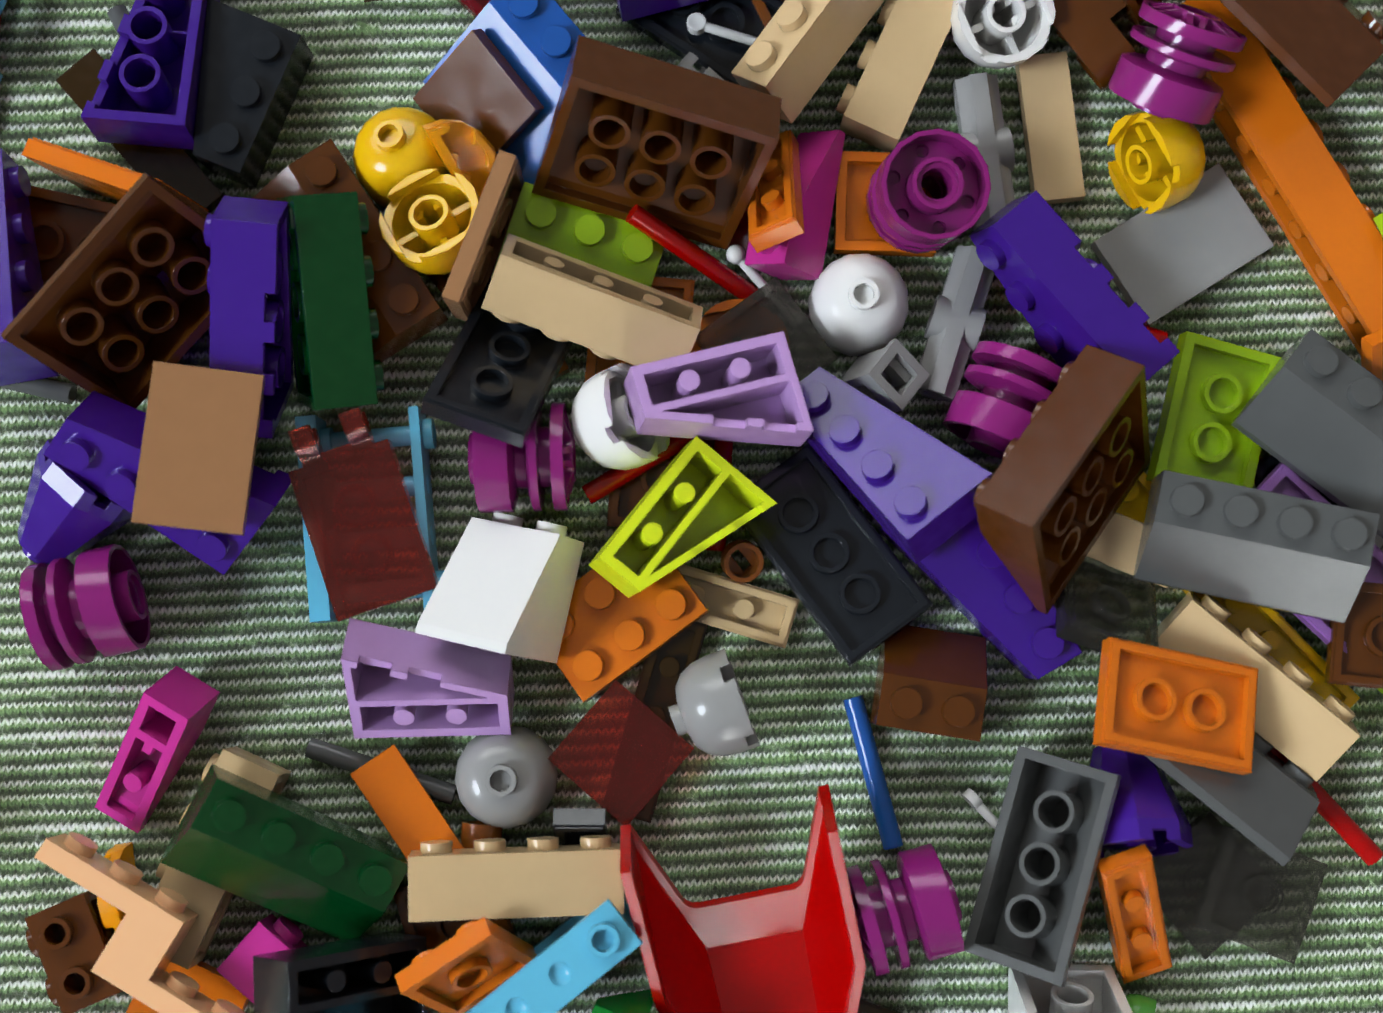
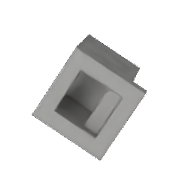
M896 338L891 340L885 348L859 356L841 380L896 413L903 411L930 374Z

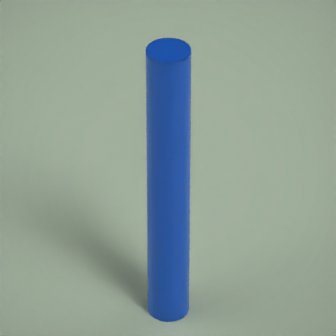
M863 695L844 699L843 703L883 849L889 850L900 847L904 844Z

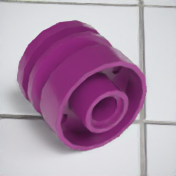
M1143 0L1138 12L1139 16L1158 27L1156 29L1142 25L1132 26L1130 31L1131 37L1149 49L1146 54L1136 52L1121 53L1108 84L1109 89L1118 96L1132 102L1135 107L1154 116L1173 118L1199 125L1210 124L1224 91L1222 87L1205 76L1207 70L1223 73L1233 72L1236 66L1235 61L1216 50L1218 48L1231 52H1242L1247 41L1246 36L1229 27L1221 18L1201 9L1182 3H1162L1153 0Z
M942 129L918 131L899 142L872 175L866 195L869 219L879 236L896 249L915 254L937 251L974 226L985 211L991 191L988 165L978 148L960 134ZM922 188H925L927 191H929L932 198L928 197L924 193Z
M979 341L972 354L976 364L968 365L964 377L969 383L979 389L981 393L958 390L942 424L948 431L966 441L973 448L995 458L1002 459L1010 441L1014 438L1019 439L1030 424L1032 412L1038 402L1042 399L1047 400L1053 392L1063 368L1039 354L1020 347L994 341Z
M552 402L549 426H543L542 411L540 410L522 448L474 431L469 434L470 483L474 485L475 499L480 513L514 512L518 502L519 489H528L534 511H543L545 488H551L555 511L569 510L570 495L576 481V446L565 402Z
M111 544L81 552L76 558L75 565L67 558L53 559L50 564L38 563L27 566L21 573L19 595L24 626L34 651L41 662L51 671L71 668L74 663H90L97 655V650L105 657H113L146 648L150 640L151 628L148 602L138 570L129 553L121 545Z
M931 843L898 852L896 854L898 878L889 880L885 869L878 859L871 860L869 865L874 884L866 887L858 864L846 867L863 953L871 963L875 976L890 973L885 948H893L901 969L910 967L908 942L918 940L921 949L929 961L964 951V941L960 926L962 913L959 900L947 869L943 870Z

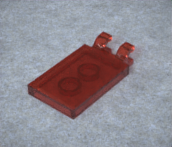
M360 408L338 414L349 444L323 452L316 428L311 429L310 425H305L288 431L294 450L303 468L288 472L337 622L434 590L438 584V579L392 442L389 439H385L375 443L365 411L361 412Z

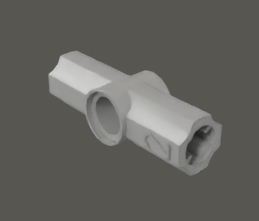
M987 72L969 74L964 78L955 80L952 85L958 134L978 148L988 165L991 182L987 207L974 226H972L973 231L1011 201L1015 200L1011 176L1015 165L1013 136L1009 127H1004L997 75H991Z
M958 245L956 247L942 293L937 295L926 325L924 338H927L919 363L930 375L917 392L924 397L937 401L952 402L958 391L969 353H973L984 326L987 310L983 308L993 282L994 272L980 261L977 256L976 246Z

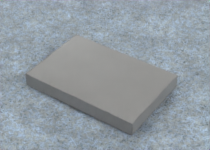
M1219 163L1204 172L1198 187L1188 198L1168 209L1153 214H1145L1148 210L1146 208L1090 245L1103 266L1114 277L1112 280L1128 304L1131 306L1136 302L1150 317L1144 323L1147 326L1274 246Z

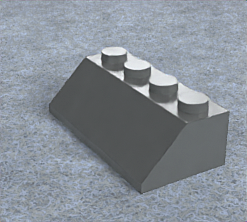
M1311 329L1285 352L1231 425L1337 505L1380 514L1377 535L1383 538V381Z
M1164 470L1152 479L1133 579L1342 624L1345 623L1371 567L1380 514Z
M1256 732L1254 733L1252 773L1246 775L1146 756L1283 867L1292 858L1320 803L1312 785L1315 780L1292 761L1288 760L1284 763L1270 752L1273 746Z
M1018 746L965 938L964 951L1054 985L1065 987L1119 788L1120 775Z

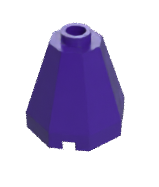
M53 438L48 439L37 454L17 531L23 553L37 564H50L53 559L57 558L71 560L131 521L132 517L130 512L44 456L43 454Z
M1097 746L1093 749L1090 762L1091 767L1121 776L1099 860L1105 858L1104 850H1114L1117 854L1142 844L1146 845L1153 857L1178 853L1179 846L1185 849L1194 846L1191 825L1161 768L1141 754Z

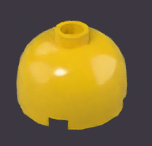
M392 107L375 114L361 128L356 137L352 158L359 182L376 204L387 208L390 203L387 195L391 189L411 174L425 169H438L441 175L449 174L422 128V125L436 121L431 115L416 108Z
M1142 110L1125 115L1115 122L1108 136L1107 146L1115 144V160L1107 163L1115 190L1127 206L1132 209L1148 208L1145 214H1153L1178 204L1194 192L1204 175L1206 155L1201 135L1192 123L1173 118H1160Z
M425 169L404 178L387 195L390 203L385 209L384 216L380 212L378 221L382 238L390 250L408 268L428 275H446L451 273L480 199L474 186L463 175L454 172L455 176L450 174L441 175L438 169Z

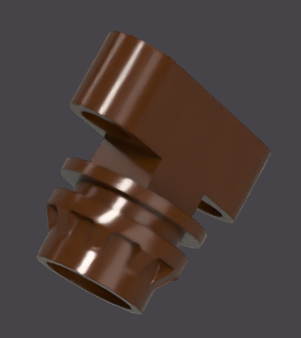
M1053 0L1056 13L1052 25L1056 28V33L1062 40L1068 43L1077 55V62L1104 92L1109 88L1108 84L1121 53L1136 52L1114 23L1124 15L1134 25H1142L1146 20L1141 18L1138 12L1143 0Z

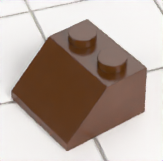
M909 625L901 629L881 644L870 723L980 742L988 690L986 638Z

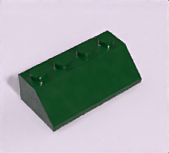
M358 192L292 195L276 198L277 201L289 202L292 342L298 402L315 411L378 404L377 391H383L384 374L380 360H374L372 339H378L379 322L375 308H369L367 287H373L374 270L371 257L369 255L364 256L362 235L368 234L369 231L366 204L364 202L358 203Z
M213 764L160 859L162 864L340 940L360 937L386 912L408 870V861L399 848Z

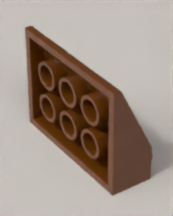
M1219 0L1326 108L1340 97L1383 54V21L1370 10L1362 15L1349 0Z
M579 35L563 81L532 193L622 220H626L629 211L638 204L687 239L727 250L779 141L782 98Z
M329 139L289 164L253 198L277 201L276 198L292 195L358 192V203L364 202L366 204L369 218L368 234L362 235L364 256L369 255L371 257L374 270L373 287H367L369 308H375L379 322L378 339H372L374 360L383 362L449 319L418 271L408 268L390 250L382 238L378 222L380 216L378 209L332 139Z
M145 172L5 328L1 336L7 342L88 392L96 391L133 408H137L149 395L153 361L177 364L210 327V294L207 291V273L210 265L211 247L205 245L204 225L207 215L211 213Z
M1088 344L1085 345L1074 362L1069 361L1063 367L1053 392L1047 400L1042 399L1035 406L1030 424L1019 439L1014 438L1010 441L1003 454L1002 463L991 478L987 477L980 483L973 500L981 534L1036 609L1045 614H1048L1150 462L1145 365Z

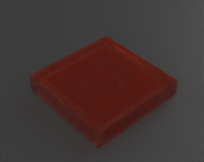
M615 680L549 756L548 760L600 806L606 808V811L622 825L630 824L674 773L694 747L682 736H678L672 727L623 684Z

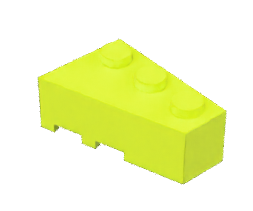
M695 436L679 451L588 565L625 596L630 598L768 510L777 502L699 437Z

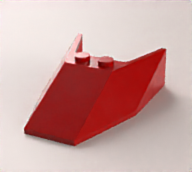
M829 784L818 786L803 874L798 881L792 884L701 902L688 901L678 891L631 824L620 826V876L635 933L642 940L639 948L655 1008L659 1013H858L866 963Z

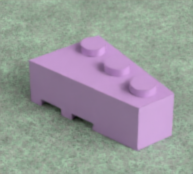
M784 331L632 366L623 383L637 434L692 439L697 436L705 440L801 447L814 432Z
M349 618L341 655V664L354 738L511 735L515 696L511 655Z

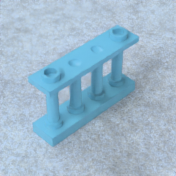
M408 406V426L334 432L332 427L326 428V421L316 415L295 417L309 618L312 623L341 621L340 610H346L347 604L423 598L425 609L444 570H438L429 449H435L437 445L434 419H426V414L421 413L419 406ZM411 446L413 476L337 482L336 478H330L329 458H335L336 452ZM415 496L417 526L349 533H341L339 528L334 529L333 509L339 508L340 503ZM419 547L421 577L345 584L344 579L338 580L336 559H342L343 553Z
M624 896L625 914H621L608 898L587 916L569 917L533 946L537 955L535 958L465 1013H557L642 944V940L635 933L626 897Z

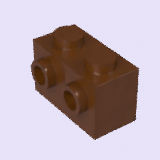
M86 891L24 918L28 927L26 930V940L29 949L34 956L40 958L47 975L45 987L48 997L55 1006L60 1007L62 1013L77 1012L122 992L121 989L91 971L115 932L113 928L105 929L103 927L95 894Z

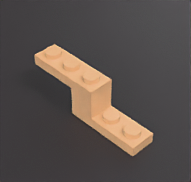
M70 832L68 835L64 833L45 839L34 858L126 913L91 971L158 1013H244L241 1008L227 1000L217 999L215 1002L199 992L200 985L186 974L178 971H172L171 973L165 971L199 916L187 908L189 902L184 896L166 887H161L157 890L141 880L144 874L137 867L119 859H116L114 862L108 860L96 852L99 848L98 845L82 834Z

